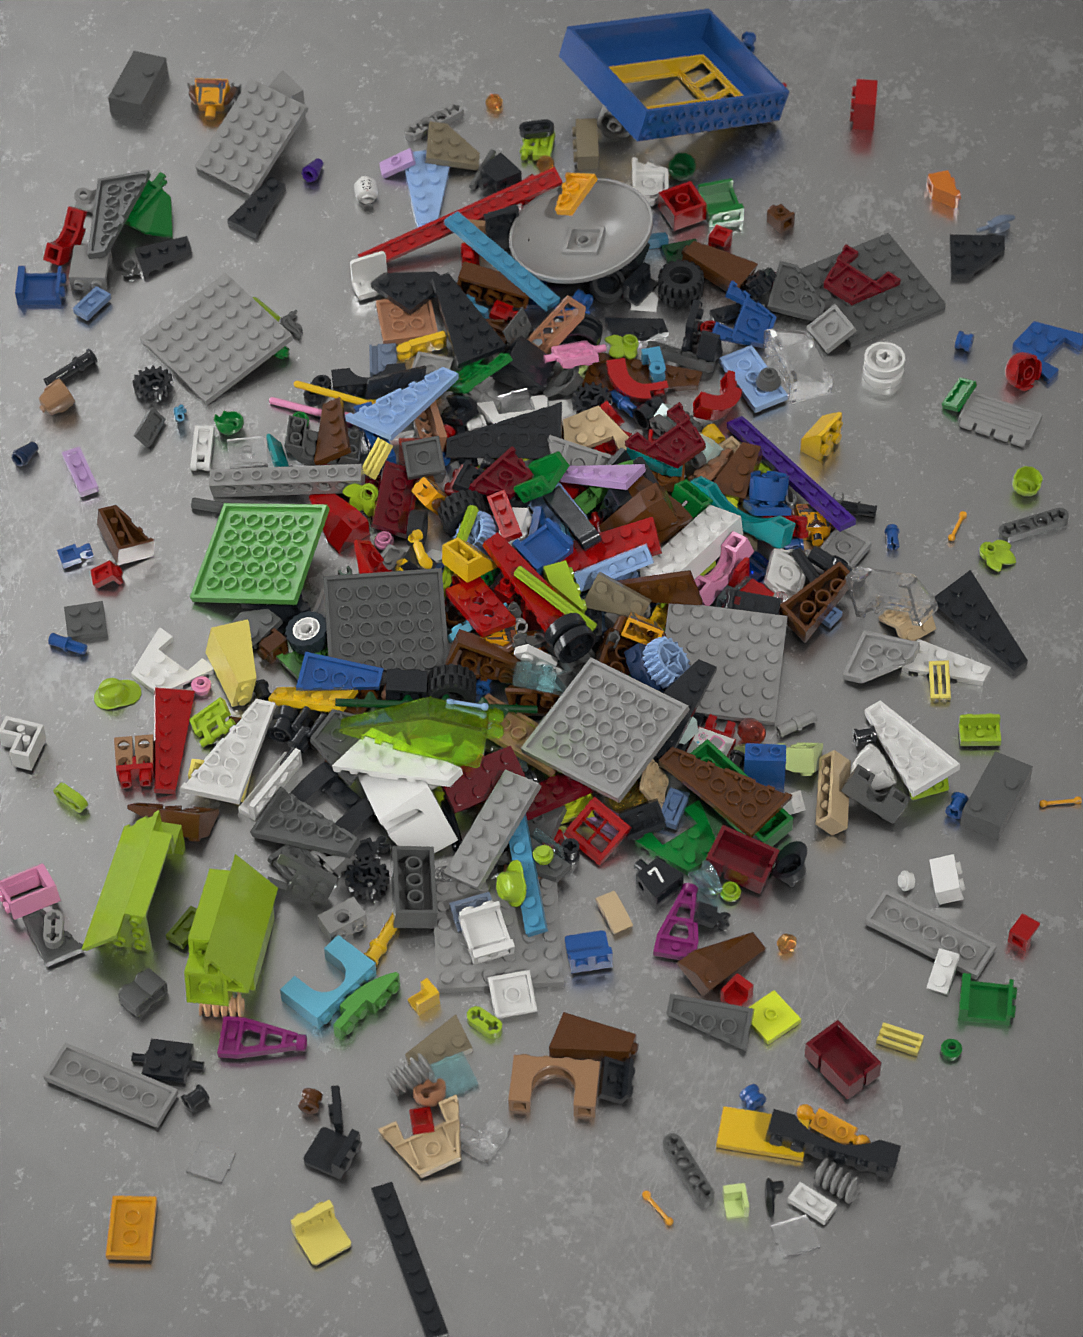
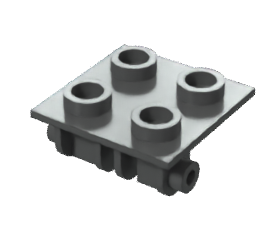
M521 307L503 331L508 341L506 348L519 336L522 335L527 339L534 332L523 307Z

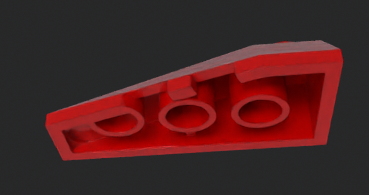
M335 493L309 495L311 504H325L330 509L323 531L328 544L338 554L354 545L356 539L362 540L370 535L368 520L358 509Z
M358 539L354 541L359 574L392 572L382 563L384 559L371 541Z

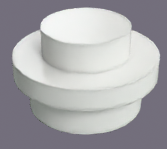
M907 870L902 871L898 876V885L903 891H909L915 886L914 874Z

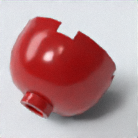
M1027 352L1014 354L1008 360L1005 367L1007 381L1022 391L1031 389L1034 386L1031 384L1035 380H1039L1042 372L1041 361L1037 359L1036 355Z

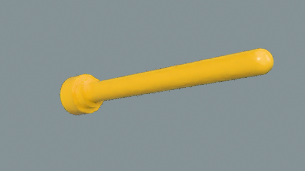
M298 380L293 383L295 388L335 399L340 397L342 401L356 405L367 402L376 403V399L366 400Z

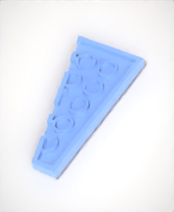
M426 150L413 152L416 164L404 169L417 228L440 218V210L450 166L425 163Z

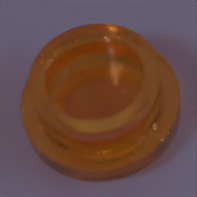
M491 94L487 97L485 105L490 110H498L503 106V100L498 94Z
M548 155L541 156L537 161L539 171L544 172L553 168V158Z
M785 933L781 935L777 941L779 951L782 954L792 952L796 947L797 939L792 934Z

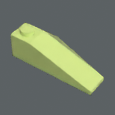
M797 742V744L790 745V747H787L785 743H778L786 745V770L800 772L801 776H812V773L819 770V757L822 756L823 743ZM745 744L735 746L734 750H739L745 754Z

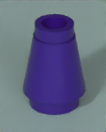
M316 158L302 169L303 179L307 182L316 181L324 165L323 161Z

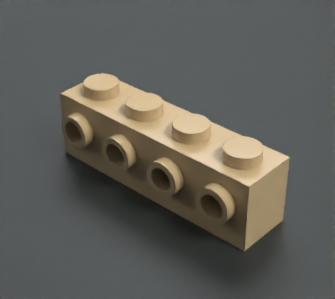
M835 750L819 757L816 825L830 835H835L848 828L849 797L841 790L850 776L851 761Z

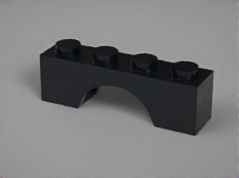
M406 363L387 364L384 371L377 376L406 370ZM350 368L331 370L334 391L356 397L365 396L367 379L372 377L358 376Z

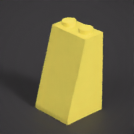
M247 619L212 627L205 653L231 706L246 705L251 702L256 682L249 621Z

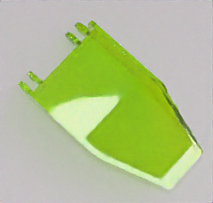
M426 697L342 718L339 733L362 740L365 737L375 739L374 743L382 745L383 742L392 744V749L477 768L481 763L486 737L499 739L504 735V728L502 724L500 725L504 720V713L502 709L500 710V708L497 709L496 707L483 711L481 708L447 704L446 700Z

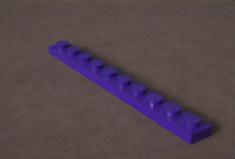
M740 416L727 422V429L741 442L761 446L763 452L762 461L773 471L785 473L786 476L789 475V486L838 531L841 532L856 525V518L747 419Z

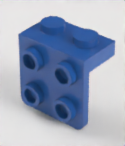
M593 931L567 935L565 937L571 974L613 967L612 948L608 945L605 931Z

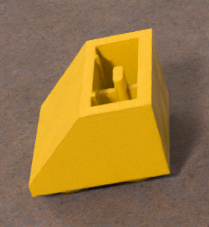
M835 412L822 415L801 438L800 451L817 461L827 456L834 444H838L842 438V413Z
M458 537L442 545V564L467 583L497 568L491 558L474 545Z

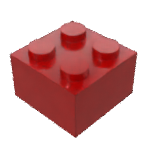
M857 79L856 86L852 87V97L855 98H851V109L854 111H850V122H853V129L874 131L878 80Z
M691 181L658 192V208L674 231L706 220L707 204Z

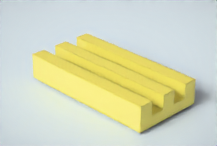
M379 437L377 438L362 466L364 474L373 479L377 478L393 448L391 444Z
M949 660L929 661L930 700H951ZM941 665H945L946 694H942ZM933 666H937L938 694L934 692Z
M883 1022L876 1043L917 1057L924 1040V1035ZM883 1036L896 1040V1042L883 1038ZM904 1043L915 1046V1048L904 1045Z

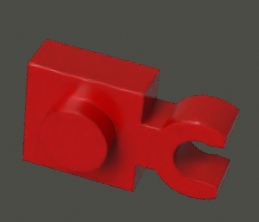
M496 300L489 317L494 320H505V323H507L508 320L511 321L518 311H513L514 306Z

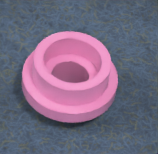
M382 531L375 537V545L379 549L385 550L388 544H394V538L389 532Z
M204 676L196 677L191 683V688L197 695H205L211 689V681Z

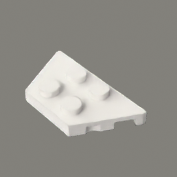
M632 157V186L646 198L650 207L658 204V192L669 189L668 169L655 166L649 162L643 164L638 162V158Z
M775 548L770 555L764 583L773 593H777L784 603L803 589L806 575L792 556L794 549L784 550ZM806 549L804 551V553L808 557L809 553L811 552L810 549Z

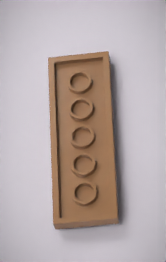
M490 694L484 696L489 704H505ZM471 711L467 719L462 718L463 724L499 746L505 748L511 745L517 757L551 777L557 772V770L522 753L521 747L539 725L522 713H508L504 719H501L497 712Z

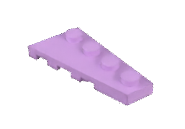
M645 464L572 465L568 467L560 480L565 483L627 490L646 469Z

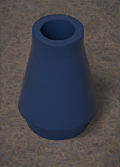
M31 441L15 449L11 455L12 461L17 466L27 465L35 452L38 451V445Z

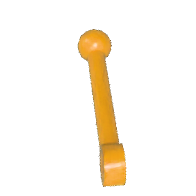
M965 511L959 513V520L952 534L948 535L949 541L955 540V534L962 520L967 517Z
M1078 796L1074 799L1041 800L1039 805L1044 808L1047 805L1081 804L1082 798Z
M644 1191L642 1198L651 1203L665 1219L667 1226H671L674 1222L673 1219L668 1217L651 1198L649 1191Z

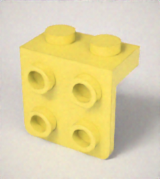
M330 1199L317 1203L312 1209L305 1213L301 1212L290 1220L293 1235L313 1265H318L351 1246L349 1237L335 1217L334 1206Z

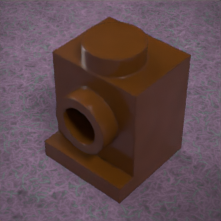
M782 204L777 206L771 205L768 208L767 222L780 234L794 226L795 213L793 211L790 212Z
M275 628L271 630L272 634L265 637L259 643L260 649L257 650L259 657L263 660L266 659L270 664L277 660V655L282 653L284 655L289 651L287 638Z

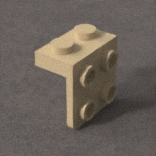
M911 600L901 601L899 605L885 610L878 617L880 622L896 628L898 638L916 641L936 629L931 609Z
M652 759L642 773L638 805L657 798L662 809L669 778L659 765L654 762V759Z

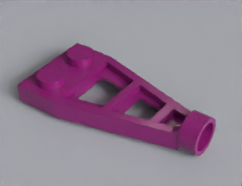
M684 883L677 899L657 933L653 956L681 960L693 950L698 949V923L693 922L698 892L696 885L692 883ZM680 907L691 909L690 919L676 917ZM675 924L687 926L688 938L670 936L669 933Z
M224 1016L217 1054L218 1058L241 1059L288 1051L306 1052L307 1035L298 1034L297 1032L245 1017ZM250 1030L261 1035L260 1042L253 1046H243L242 1041L245 1031ZM267 1035L281 1036V1044L266 1045Z

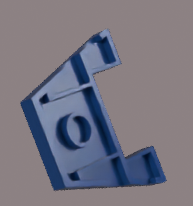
M731 281L725 297L742 305L734 328L731 329L716 322L712 333L720 335L721 341L765 348L777 317L761 303L754 302L749 297V293L745 290L742 292L736 287L738 284Z
M1034 321L1013 342L1012 348L1017 353L1027 352L1036 355L1037 359L1042 363L1041 375L1044 377V381L1049 384L1058 375L1059 369L1045 361L1063 343L1081 351L1083 349V334Z

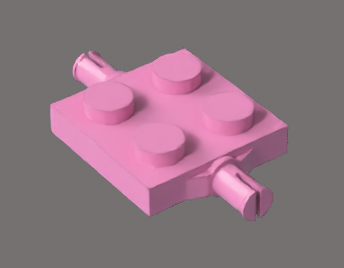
M585 340L551 347L552 354L544 355L543 358L545 363L556 361L559 362L562 368L572 369L575 366L591 365L599 362V355L597 353L606 352L607 349L605 344L594 346Z

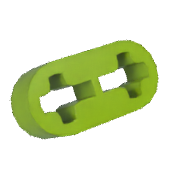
M61 782L53 789L55 796L76 812L81 813L88 807L86 799L65 783Z
M479 1006L468 1009L467 1023L470 1027L489 1039H497L502 1035V1022ZM480 1015V1019H479V1018H475V1019L472 1018V1016H475V1017H476V1016ZM489 1026H490L491 1028H493V1027L496 1026V1027H497V1030L492 1029V1030L490 1031V1030H489Z

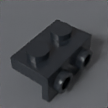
M657 798L619 812L620 818L631 827L626 835L627 840H638L644 837V834L649 832L657 833L662 831L663 827H666V819Z
M605 1056L601 1060L598 1098L621 1105L632 1096L634 1090L632 1078L635 1074L633 1058L622 1062Z

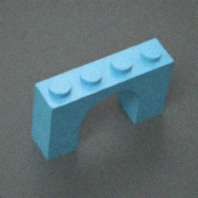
M339 935L324 948L325 960L345 975V980L338 988L328 992H319L313 990L294 976L280 989L281 1000L318 1029L323 1024L329 1023L332 1016L338 1010L340 1011V1004L366 983L374 980L376 976L375 962Z

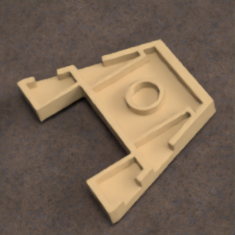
M599 406L563 419L564 440L592 448L614 439L618 450L621 447L626 449L625 440L629 437Z
M457 1095L438 1102L446 1121L434 1126L435 1132L416 1134L404 1140L396 1121L378 1129L381 1136L420 1178L461 1161L460 1113Z

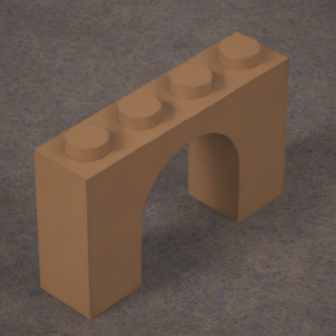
M528 1054L514 1055L508 1098L509 1111L530 1112L532 1094L536 1084L544 1078L557 1076L568 1080L575 1089L574 1116L595 1118L600 1077L599 1061L592 1059L574 1060L569 1057L563 1059L550 1056L538 1057Z

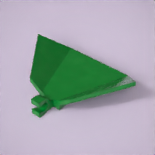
M159 172L153 181L148 180L125 222L126 225L144 234L173 238L172 199L163 190V187L168 183L165 180L166 174Z

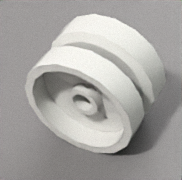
M877 342L869 346L864 354L863 378L866 383L880 390H887L898 386L904 377L905 353L899 346L890 342Z

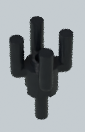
M304 706L291 724V729L295 733L288 741L290 750L280 762V766L295 748L299 749L301 753H305L309 747L313 750L316 749L310 742V738L327 715L321 714L312 728H310L313 720L310 718L306 719V717L311 712V709Z

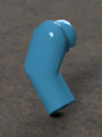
M180 404L173 409L174 419L177 423L183 422L184 414L187 412L184 405Z

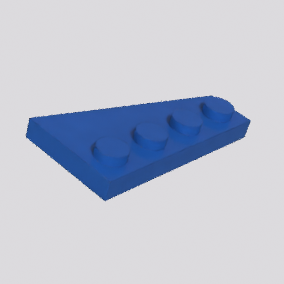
M305 652L296 691L379 690L384 668Z

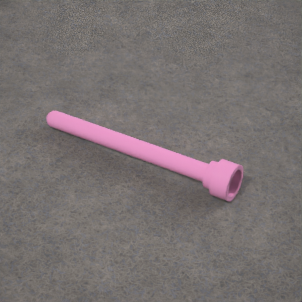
M275 397L269 399V403L272 405L321 417L322 409ZM346 421L347 428H351L353 424Z

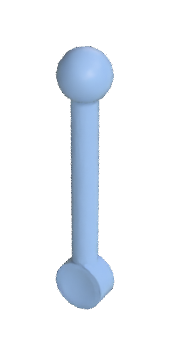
M447 699L446 701L447 704L481 708L483 711L489 708L487 703L476 704L454 699Z

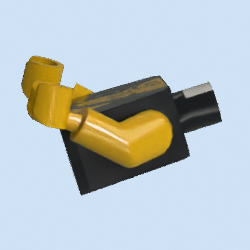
M414 530L408 536V541L414 544L410 546L404 558L396 561V571L435 569L436 561L427 555L422 542H419L423 539L421 530Z

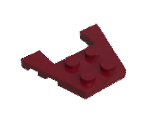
M845 244L841 254L837 257L834 267L832 266L824 281L823 287L852 306L901 284V279L889 271L877 281H874L851 266L850 263L858 257L859 252Z
M680 402L667 410V416L677 424L652 443L639 432H636L625 440V446L677 469L706 449L705 441L697 428L691 423L689 415L685 413Z

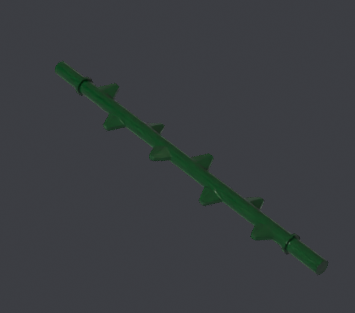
M368 692L365 699H335V706L355 707L356 709L357 707L383 708L387 716H391L395 709H421L425 716H429L433 710L459 711L463 719H467L471 711L497 712L501 719H504L508 713L537 714V706L517 705L516 703L515 705L489 704L485 697H482L476 704L487 703L489 708L486 711L476 707L447 704V699H450L448 694H445L440 702L413 701L410 695H406L402 701L377 700L373 692Z

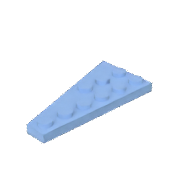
M442 367L425 375V379L417 383L415 381L409 383V387L403 390L399 388L377 399L376 403L369 407L365 405L359 408L360 411L355 414L351 412L346 414L345 419L349 423L392 441L459 379L458 373Z

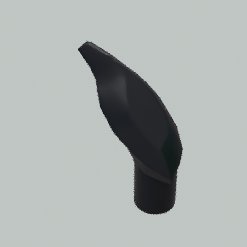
M767 1178L765 1183V1201L770 1217L773 1218L775 1210L774 1201L776 1198L774 1190L784 1189V1182L782 1180L772 1181L770 1178Z

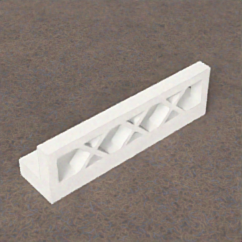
M295 748L280 766V762L288 752L285 751L239 806V813L254 821L260 817L279 788H284L302 766L301 751Z

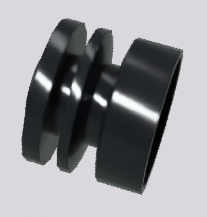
M585 313L584 319L561 342V345L585 340L591 345H600L603 334L601 321L597 317Z

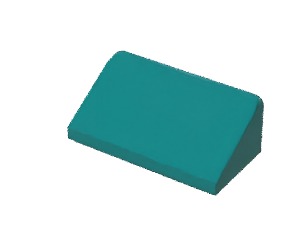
M270 433L267 434V447L274 467H289L282 443Z

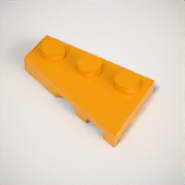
M566 172V181L562 184L563 191L559 195L555 207L557 215L572 216L598 180L595 174Z

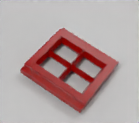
M594 796L565 830L563 835L568 839L577 840L580 845L579 849L600 866L628 834L631 827ZM593 810L604 819L598 828L586 819ZM583 822L594 831L588 840L576 831ZM607 822L618 831L612 840L600 831ZM597 834L609 843L602 852L590 843Z

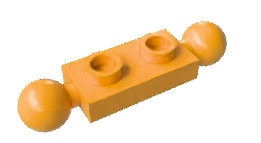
M802 1104L797 1108L796 1114L798 1118L811 1121L809 1128L837 1143L850 1145L851 1143L853 1145L871 1143L868 1136L863 1134L855 1135L858 1131L857 1127L821 1108H818L816 1113L808 1104Z

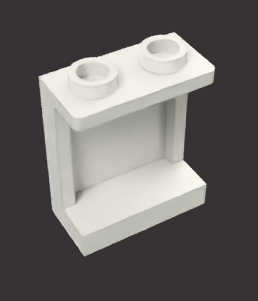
M487 901L482 906L475 908L469 906L459 912L458 920L473 965L514 954L515 945L509 937L499 901Z

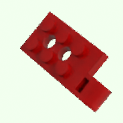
M457 574L452 575L453 586L446 588L445 595L481 638L516 625V618L480 576L467 583Z

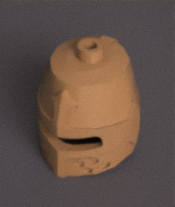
M60 378L50 383L38 397L41 404L39 406L40 410L43 413L46 411L51 416L66 411L76 402Z

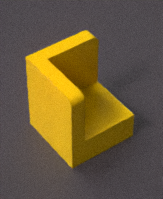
M428 978L420 982L421 991L408 998V1003L419 1016L440 1004L439 991Z

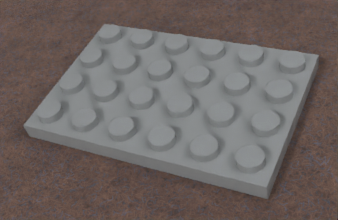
M250 78L195 164V168L251 197L263 183L309 108Z

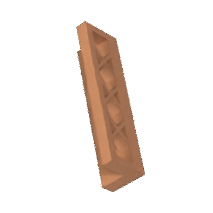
M567 295L527 340L532 342L534 339H542V344L537 347L545 353L551 354V347L558 346L584 319L586 306ZM569 303L575 309L565 311V305ZM563 316L564 320L562 322H554V317ZM544 328H553L552 333L544 334Z
M435 400L413 421V425L418 439L439 436L441 449L444 452L447 435ZM421 417V418L425 419L426 421L423 422V421L419 420L418 418ZM424 428L425 430L429 431L430 433L427 434V433H425V432H423V431H421V430Z

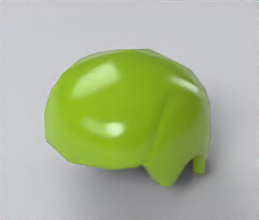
M1023 466L1016 471L1012 486L1016 493L1021 496L1032 497L1040 490L1043 477L1039 470L1034 467Z

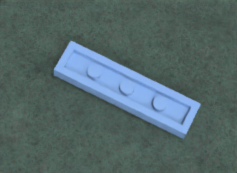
M646 543L574 572V577L582 592L591 588L599 572L615 579L654 563V559Z

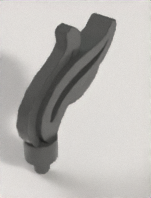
M290 311L280 319V324L300 341V331H303L302 326L299 323L293 322L298 311Z

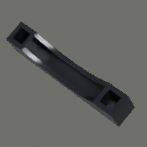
M773 1109L765 1141L774 1146H783L790 1148L794 1152L811 1154L818 1159L828 1158L838 1165H848L859 1171H869L876 1173L880 1177L892 1178L901 1148V1145L884 1140L860 1145L835 1143L811 1132L794 1114Z

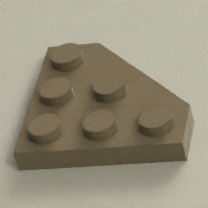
M429 121L425 163L471 170L479 169L480 153L448 124Z

